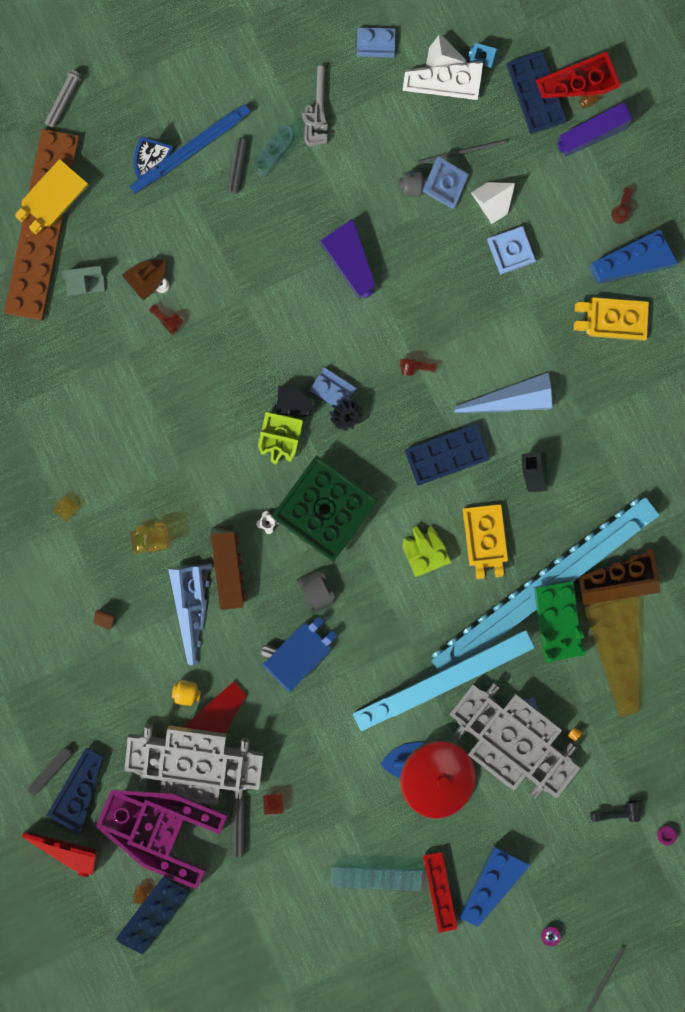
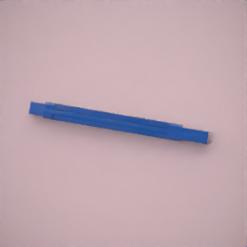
M245 104L237 110L234 109L146 171L144 176L129 186L133 193L136 194L151 182H156L242 121L241 118L250 113V110Z

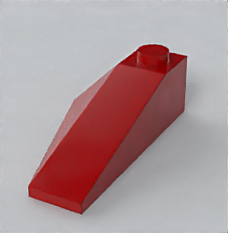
M608 52L536 80L542 98L603 95L621 87Z
M233 681L183 728L226 734L247 695Z
M27 831L22 833L24 839L72 870L78 871V875L89 877V874L93 875L95 873L100 850Z

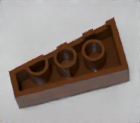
M235 525L214 527L211 529V542L220 610L243 608L247 597L246 590H242L241 583H244V573L239 568V564H242L241 552L238 553L237 545H240L239 534H235Z
M653 548L647 550L642 555H634L622 563L616 562L609 568H601L579 577L584 605L660 593V583Z

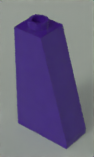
M625 102L561 134L557 142L559 151L561 153L564 152L565 157L627 130L632 117Z
M351 219L320 240V243L360 300L362 297L366 299L374 293L375 283L354 221Z

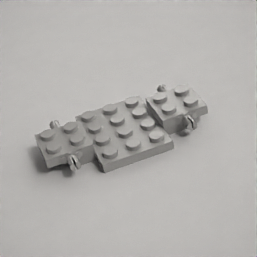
M495 683L487 692L472 684L449 714L460 725L453 734L455 737L457 736V739L460 740L465 731L472 733L479 739L468 753V756L513 791L527 776L537 785L530 793L534 799H537L542 791L550 793L557 799L581 769L570 758L576 747L570 743L563 752L552 746V742L562 729L516 693L508 704L502 707L493 697L498 689H500Z
M152 725L144 726V735H128L124 771L140 775V786H142V783L143 786H147V779L162 780L160 793H171L198 803L218 805L220 789L235 791L234 798L238 799L239 794V800L243 799V790H259L264 752L248 750L250 742L248 738L246 739V745L245 738L241 739V748L236 749L225 747V733L168 726L166 739L152 736Z

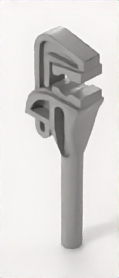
M317 66L316 105L313 109L310 105L306 106L305 113H302V119L305 123L304 140L310 147L327 144V134L314 132V136H312V128H314V131H327L324 113L325 66Z

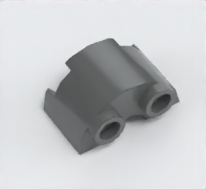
M315 570L297 579L313 614L333 605L332 600L335 597L331 588L326 589L324 582H327L323 571L318 572V570Z

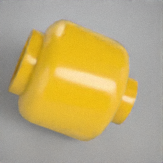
M181 679L178 683H174L171 698H174L176 704L193 706L195 701H199L201 690H198L197 683Z

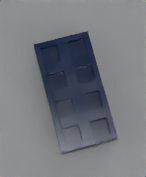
M541 51L506 63L530 135L565 124L567 121L559 98H542L536 83L537 79L550 75L543 52Z
M477 424L404 450L417 486L490 460Z
M163 876L116 937V940L120 944L143 955L191 892L184 886Z

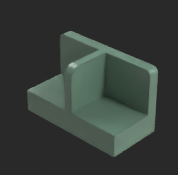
M101 266L63 271L68 296L105 292L103 269Z

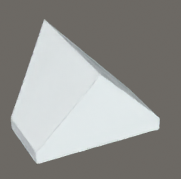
M440 34L429 47L426 67L465 63L466 60Z
M487 182L471 192L491 224L508 214L515 183Z

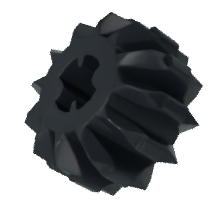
M344 398L342 401L338 399V404L332 405L334 410L329 412L332 416L330 420L336 428L347 431L348 428L354 429L355 423L360 424L358 418L363 417L360 413L362 409L355 400Z

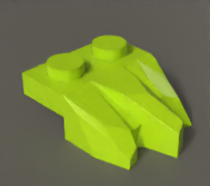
M266 411L258 443L261 455H265L268 451L271 452V462L275 465L282 455H285L286 460L291 462L298 446L303 419Z
M416 525L412 529L414 539L404 537L402 548L415 578L451 563L444 544L432 525L427 528L426 534Z

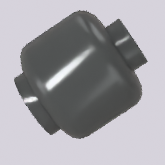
M406 171L403 178H399V189H403L405 196H421L423 194L426 176H423L422 172Z

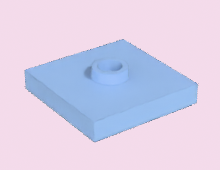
M523 226L487 239L500 275L536 262Z

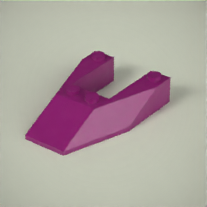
M111 790L96 827L143 868L198 889L206 868L171 855L170 852L183 820L220 834L228 814L171 793Z

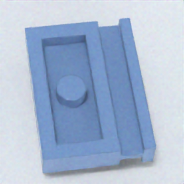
M358 28L357 57L394 58L395 29Z
M324 367L309 391L332 406L338 404V399L342 401L344 398L350 399L356 388Z

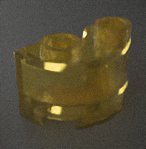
M165 522L154 523L153 528H147V525L137 526L135 531H130L134 554L150 553L171 548L168 526Z

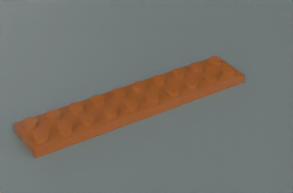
M41 129L29 192L59 159L73 170L79 136ZM64 213L52 227L45 226L37 235L29 228L37 219L30 214L22 223L4 311L5 314L43 321Z

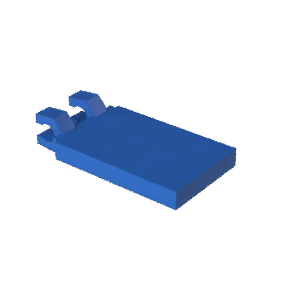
M319 616L310 625L307 623L305 625L302 624L262 664L288 692H291L330 652L329 649L331 647L329 644L338 636L332 630L322 639L315 632L324 623Z

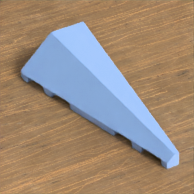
M549 373L454 407V412L478 413L549 410L552 408Z
M211 563L183 565L169 569L187 663L189 665L198 664L196 655L197 648L201 645L199 634L204 624L207 604L205 593L206 587H209L210 583L207 579L208 572L212 569Z

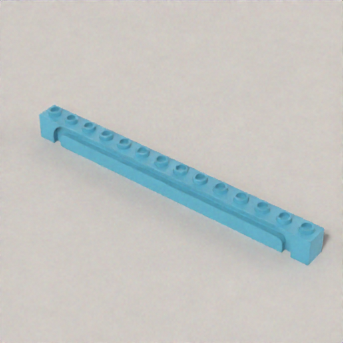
M638 497L630 503V509L627 511L622 509L615 515L617 519L611 523L608 520L599 527L601 529L600 532L596 535L592 532L584 538L586 542L583 545L576 544L569 550L571 554L567 557L562 555L554 561L556 564L551 569L546 567L539 573L541 577L535 581L532 578L523 585L525 587L524 590L520 593L516 590L508 596L510 600L507 603L500 602L493 608L495 612L490 616L486 613L478 619V625L474 628L472 625L466 628L461 638L455 637L447 643L449 645L448 648L444 651L440 648L432 654L433 659L431 662L438 671H441L483 651L537 610L534 587L567 580L575 581L660 515L646 497L643 499Z

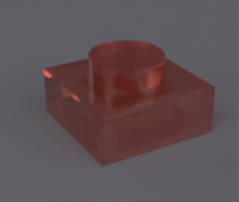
M283 793L263 795L264 815L284 813Z

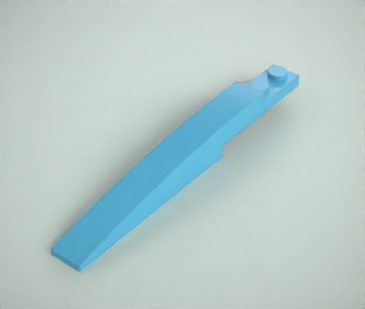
M527 630L364 707L354 712L353 716L360 730L363 731L534 649L535 646Z

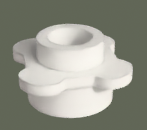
M268 511L263 512L261 519L256 522L257 527L264 529L267 534L273 533V528L279 524L271 518Z

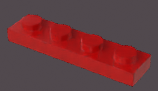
M442 851L422 855L438 933L456 930L458 928Z

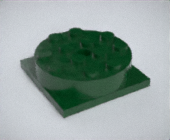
M316 455L272 514L271 518L327 559L334 562L379 500ZM328 505L330 513L321 514L319 511L320 506Z

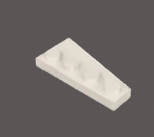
M483 61L405 70L403 91L478 100Z

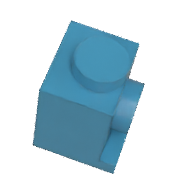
M475 43L469 51L470 61H483L484 66L495 68L500 49ZM484 51L487 53L485 59L481 57V53Z

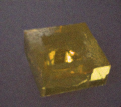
M64 495L52 510L69 522L80 507Z

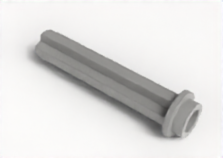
M74 70L67 73L68 78L45 121V124L50 127H55L77 82L81 81V74Z

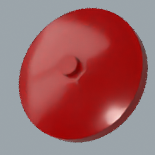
M443 740L430 741L416 748L405 761L400 777L401 792L406 803L420 815L434 819L445 818L458 812L471 797L475 785V769L468 754L459 746Z

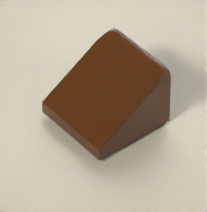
M96 610L93 623L111 630L116 617L101 610Z

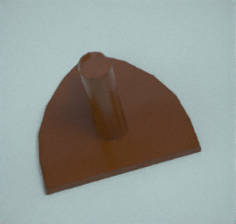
M155 259L141 262L122 274V277L144 301L162 282L166 272L167 261Z

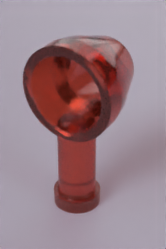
M624 188L620 205L615 206L611 211V218L616 224H624L630 218V211L627 206L633 193L631 189ZM619 210H623L625 215H619Z
M156 304L149 309V312L153 313L161 321L164 328L171 335H174L183 323L177 314L166 316Z
M400 359L402 375L414 376L417 369L431 371V373L435 372V363L429 364Z

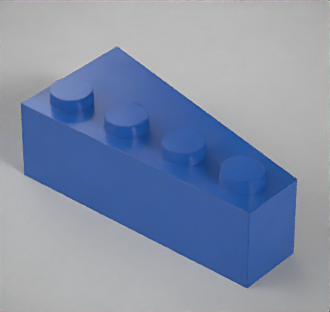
M658 230L593 262L589 268L597 284L644 273L674 268L677 265V261L661 230Z
M493 845L459 917L479 927L530 865Z

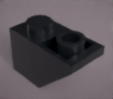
M278 386L277 411H281V414L292 415V412H300L302 416H311V413H316V407L298 387Z
M546 453L522 454V470L528 492L548 491Z

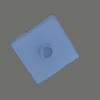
M437 157L422 192L450 208H455L469 174L442 157Z

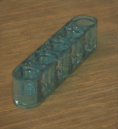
M330 866L329 886L336 888L425 891V871Z

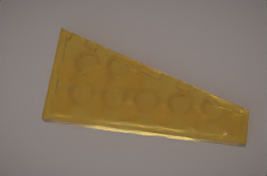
M639 596L600 602L584 607L619 718L638 713Z

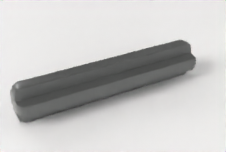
M237 138L228 186V192L237 194L239 191L247 140L244 138Z
M66 747L63 748L27 790L32 795H36L71 757L72 752Z
M242 799L234 800V857L244 856V800Z

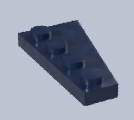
M87 747L85 748L47 814L48 817L81 835L103 756Z

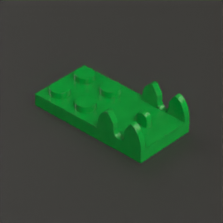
M567 580L534 587L544 662L552 663L553 661L585 656L586 650L581 644L584 634L578 623L573 581Z

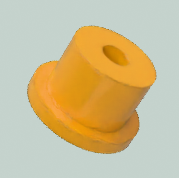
M574 727L568 736L575 743L584 731Z

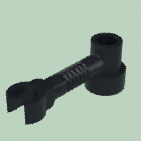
M626 801V809L621 811L590 812L592 822H599L608 819L629 818V822L641 821V801Z

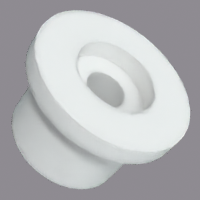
M165 278L161 282L163 285H159L156 289L159 293H164L169 289V282Z

